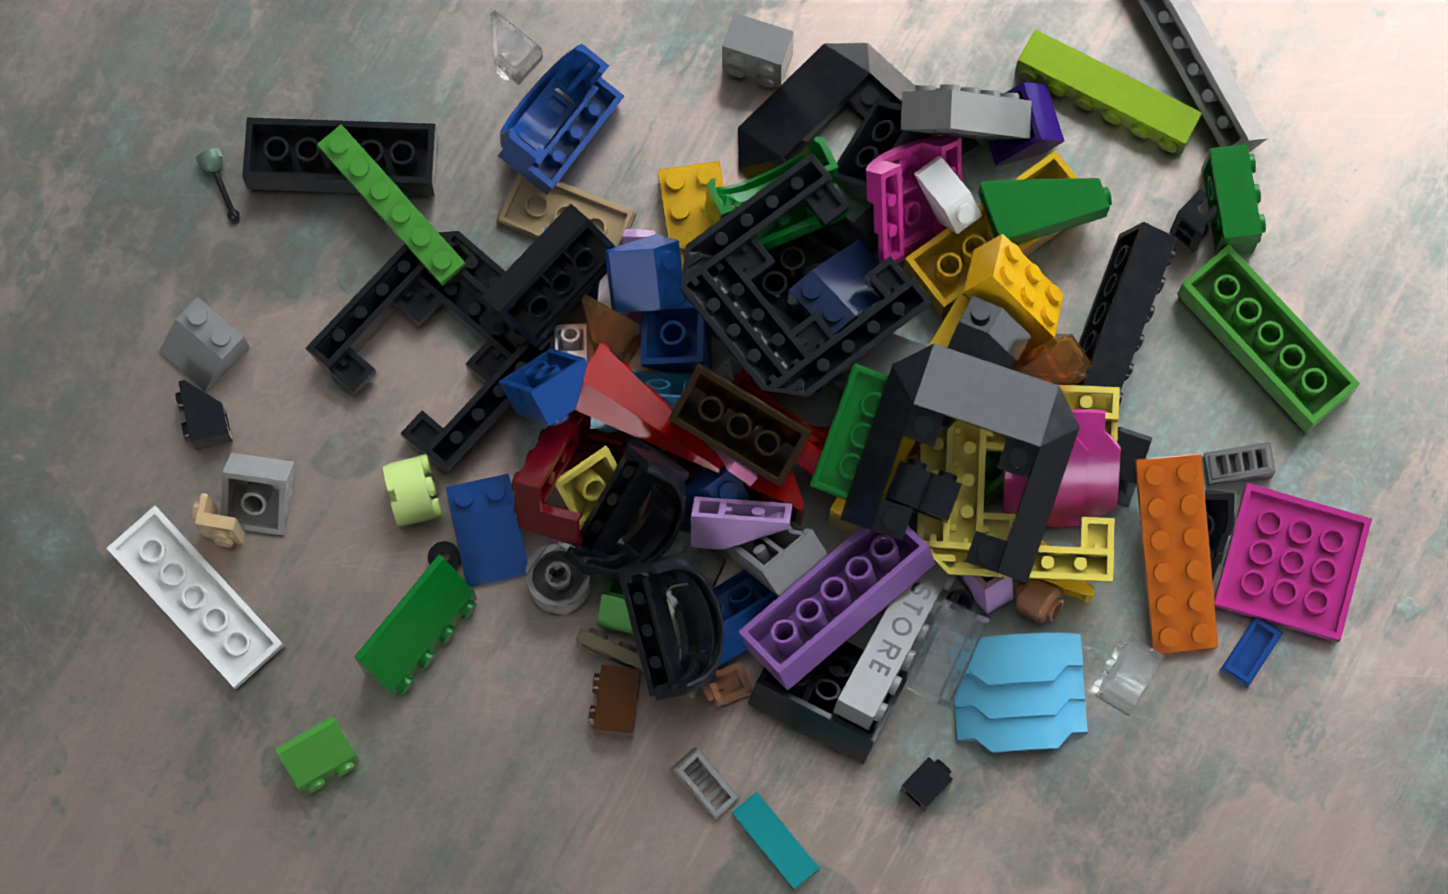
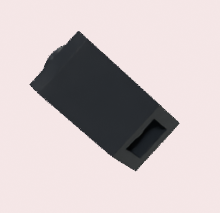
M178 381L180 392L175 393L179 411L185 412L186 422L181 423L185 441H190L195 450L232 442L230 423L224 405L187 381Z

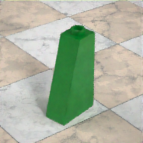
M1100 178L987 180L980 182L978 195L993 237L996 238L1004 234L1016 245L1107 217L1110 205H1112L1110 191L1108 187L1102 186Z

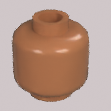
M1029 579L1027 583L1020 582L1014 592L1016 611L1039 625L1045 624L1048 621L1053 622L1063 608L1064 600L1061 598L1060 589L1038 579Z

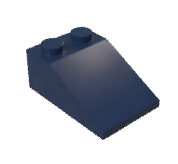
M858 239L811 270L788 290L787 302L804 320L817 312L836 335L882 301L864 278L868 272L879 265V260Z

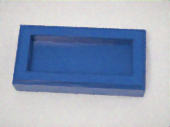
M1254 617L1220 670L1248 688L1283 632L1263 619Z

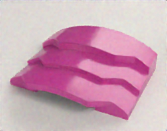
M941 135L909 142L884 152L868 165L866 169L867 201L872 202L874 208V233L878 234L879 264L890 256L899 264L907 256L946 229L945 226L938 222L914 173L940 156L962 181L961 138Z
M1071 409L1080 428L1046 527L1067 528V526H1081L1082 517L1100 518L1117 507L1121 447L1105 431V410ZM1004 471L1002 513L1016 514L1027 478Z

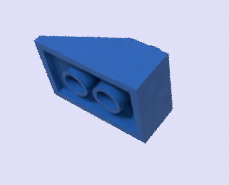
M509 473L445 487L466 583L473 587L526 575L528 560L522 532L517 524V514L513 511L515 498L511 488Z

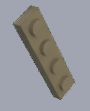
M590 628L589 631L580 629L575 639L578 647L622 667L640 669L641 675L644 676L639 654L636 653V647L623 641L615 644L606 640L608 635L595 628ZM699 689L692 691L687 696L695 699Z

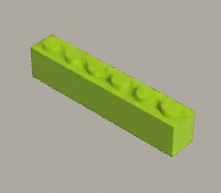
M1034 29L1017 61L1015 71L1024 80L1031 83L1046 84L1048 91L1059 97L1066 96L1074 100L1078 107L1087 111L1092 109L1102 114L1106 121L1115 125L1120 123L1130 128V131L1137 137L1149 138L1157 142L1167 152H1177L1182 155L1202 115V112Z

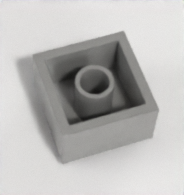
M734 13L722 45V69L734 77L743 78L746 76L755 79L758 84L765 87H773V85L780 87L793 55L794 32Z

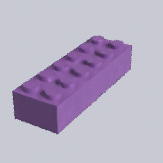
M907 526L902 541L863 527L859 528L738 631L746 649L788 691L935 565L930 547L909 526Z

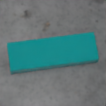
M758 792L754 793L731 812L793 890L819 870L817 864Z

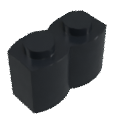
M911 458L908 459L907 463L900 461L886 500L911 508L913 511L930 518L948 523L962 487L961 483L956 482L958 477L943 470H939L938 474L931 473L926 470V464Z

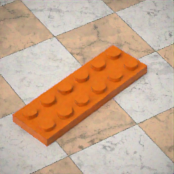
M1195 453L1134 460L1152 653L1162 654L1218 648L1201 454Z

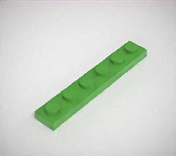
M342 124L317 144L326 157L442 286L466 266L461 257Z

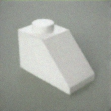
M936 157L914 173L938 222L958 234L982 217L970 191L942 157Z

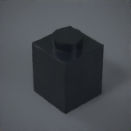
M928 757L903 783L901 791L925 812L951 785L953 779L949 775L952 772L941 760L937 759L934 762Z

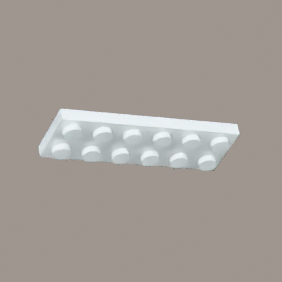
M156 505L106 548L235 690L284 647L283 643Z

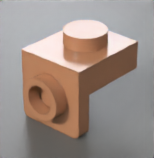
M741 661L716 671L718 681L702 687L708 702L714 700L717 708L748 696L753 691Z

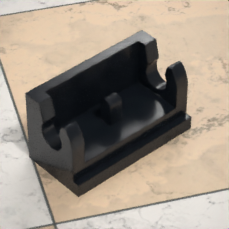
M1201 188L1178 211L1169 232L1177 237V240L1192 253L1197 249L1201 239L1207 234L1209 229L1208 222L1215 216L1217 206H1213L1206 214L1199 212L1198 205L1202 204L1207 196V193Z

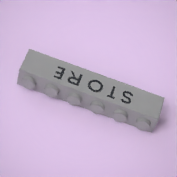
M935 561V565L888 605L835 705L834 713L869 730L874 720L877 722L881 721L888 707V704L884 703L887 694L889 693L894 696L902 681V678L898 676L901 668H909L916 654V651L912 650L913 645L916 641L923 642L930 628V625L926 624L929 615L936 617L944 602L940 595L943 589L950 591L957 575H948Z

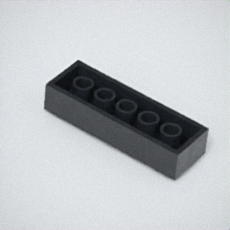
M247 117L242 173L247 189L359 193L317 145L342 124L404 195L435 196L439 139L436 124Z
M1142 222L1119 234L1063 385L1120 387L1121 391L1124 381L1130 377L1133 371L1134 364L1131 362L1134 353L1140 349L1144 341V335L1142 334L1144 326L1154 314L1155 306H1153L1155 296L1161 292L1165 284V277H1163L1165 269L1175 257L1176 249H1174L1177 237L1146 222ZM1122 392L1119 394V405L1123 398Z

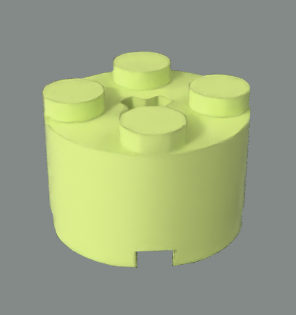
M427 454L383 466L386 487L390 495V503L398 527L443 517L438 498L432 499V496L438 493L434 477H427L426 475L431 473Z

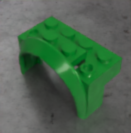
M814 137L809 145L792 159L746 181L725 187H715V179H711L706 184L704 208L711 226L811 153L816 156L832 176L831 182L839 191L835 183L839 167L824 137ZM805 205L758 240L766 250H769L823 228V226ZM846 211L844 214H842L840 217H838L830 224L845 219L848 211Z

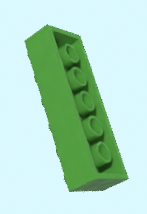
M1230 244L1181 284L1177 293L1181 300L1306 434L1347 400L1360 385L1353 375Z

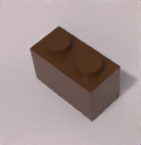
M601 665L600 674L594 673L592 693H598L596 706L590 705L588 725H594L593 731L595 735L633 739L641 682L640 669Z

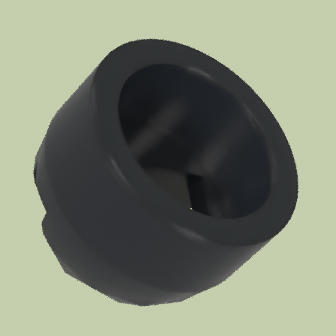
M964 589L953 590L945 599L946 609L951 614L957 616L968 614L974 605L972 595ZM957 595H959L960 597L958 598V600H957V602H956V604H955V607H954V603H955V600H956V598H957Z

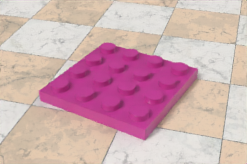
M1247 483L1244 488L1214 599L1215 607L1252 618L1257 617L1272 624L1339 643L1344 630L1372 518Z

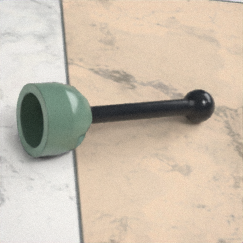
M212 148L196 156L199 167L203 172L213 174L228 209V219L233 222L237 221L240 213L234 209L219 174L223 165V156L220 149Z

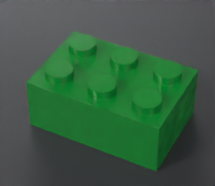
M1248 144L1210 148L1201 171L1204 190L1207 193L1206 203L1208 212L1210 208L1217 206L1216 214L1210 220L1215 255L1228 244L1239 255L1253 254L1257 244L1261 242L1262 233L1266 232L1264 214H1259L1257 204L1261 202V191L1259 184H1254L1252 174L1256 172L1254 154H1249Z

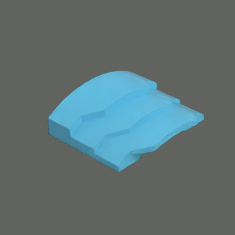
M1027 633L979 637L950 642L957 742L977 740L991 753L1058 749L1071 734L1088 733L1080 634Z

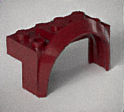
M573 410L568 413L569 417L563 423L556 426L550 425L546 429L541 430L538 443L526 455L524 466L519 472L517 471L514 474L511 488L515 491L513 511L517 514L519 529L538 533L574 546H580L582 539L580 538L579 521L582 518V514L547 505L546 501L564 471L572 469L604 446L609 448L618 465L627 447V435L617 432L605 433L598 429H591V417Z

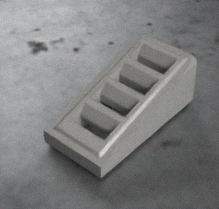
M1271 442L1204 453L1208 485L1272 478L1275 474ZM1256 455H1261L1263 468H1258ZM1243 456H1248L1250 470H1244ZM1229 458L1235 459L1237 471L1235 473H1231ZM1216 459H1222L1223 475H1218Z
M698 748L690 750L670 768L671 772L714 820L739 799V796ZM697 761L699 766L687 776L684 771ZM706 771L708 776L696 786L692 781ZM715 781L717 786L704 796L702 791ZM724 791L727 795L713 807L710 801L720 792Z

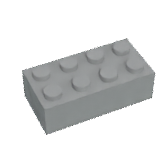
M941 84L940 88L935 90V86L916 85L915 91L902 92L901 130L978 140L1030 139L1032 101L1019 99V93H1000L998 90L980 91V88L961 87L960 89V85Z

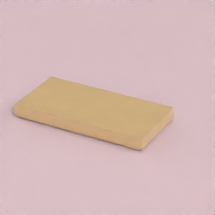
M517 173L496 219V224L536 240L543 233L544 227H548L571 203L617 247L623 245L624 229L631 228L636 217V211L560 181L546 195L520 173Z

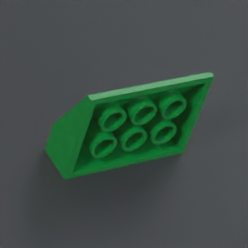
M439 554L354 656L364 674L392 697L396 698L399 693L404 695L415 682L413 676L420 667L426 669L436 656L434 650L441 642L446 644L456 632L454 626L462 617L467 619L477 606L475 603L477 600L475 591L445 558Z

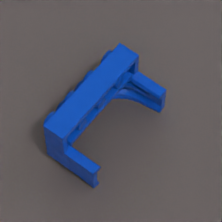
M584 44L574 47L563 55L536 82L513 110L500 131V143L503 149L498 154V157L546 195L555 187L624 98L622 93L601 77L610 65ZM559 88L561 91H563L566 95L573 99L574 104L568 101L555 89ZM573 111V113H572V115L570 116V118L566 121V123H565V124L563 125V127L559 130V132L555 135V137H554V138L552 139V141L548 144V146L545 147L546 144L549 142V140L553 137V135L556 133V131L560 128V126L564 123V121L567 119V117H568V116L571 114V112Z

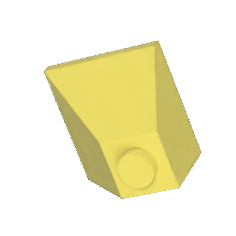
M604 446L564 473L555 484V488L567 509L582 514V518L579 521L580 530L618 466L607 446Z

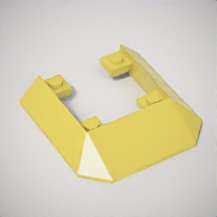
M1059 385L1071 409L1105 410V431L1117 442L1120 387ZM958 420L948 430L940 428L934 447L921 443L920 462L927 465L926 470L938 474L939 470L952 473L958 477L956 482L961 483L962 487L948 523L918 513L917 535L929 545L934 560L948 575L1007 577L965 562L975 531L1006 541L1015 514L983 513L986 451H1002L1006 442V436ZM1082 517L1080 547L1040 545L1029 578L1113 582L1115 518Z

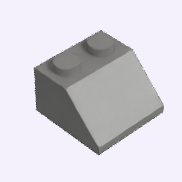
M197 296L175 319L159 352L202 390L207 392L249 348L245 337Z
M231 453L222 472L221 515L236 518L243 530L284 536L294 488V461Z

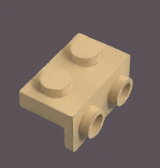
M202 493L200 502L195 501L192 520L195 521V525L204 538L212 539L214 544L223 547H233V543L243 545L245 531L237 519L217 515L218 508L209 494Z

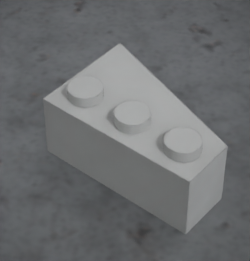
M791 525L789 529L725 549L737 565L778 597L828 556L813 530L807 528L803 531L793 530Z

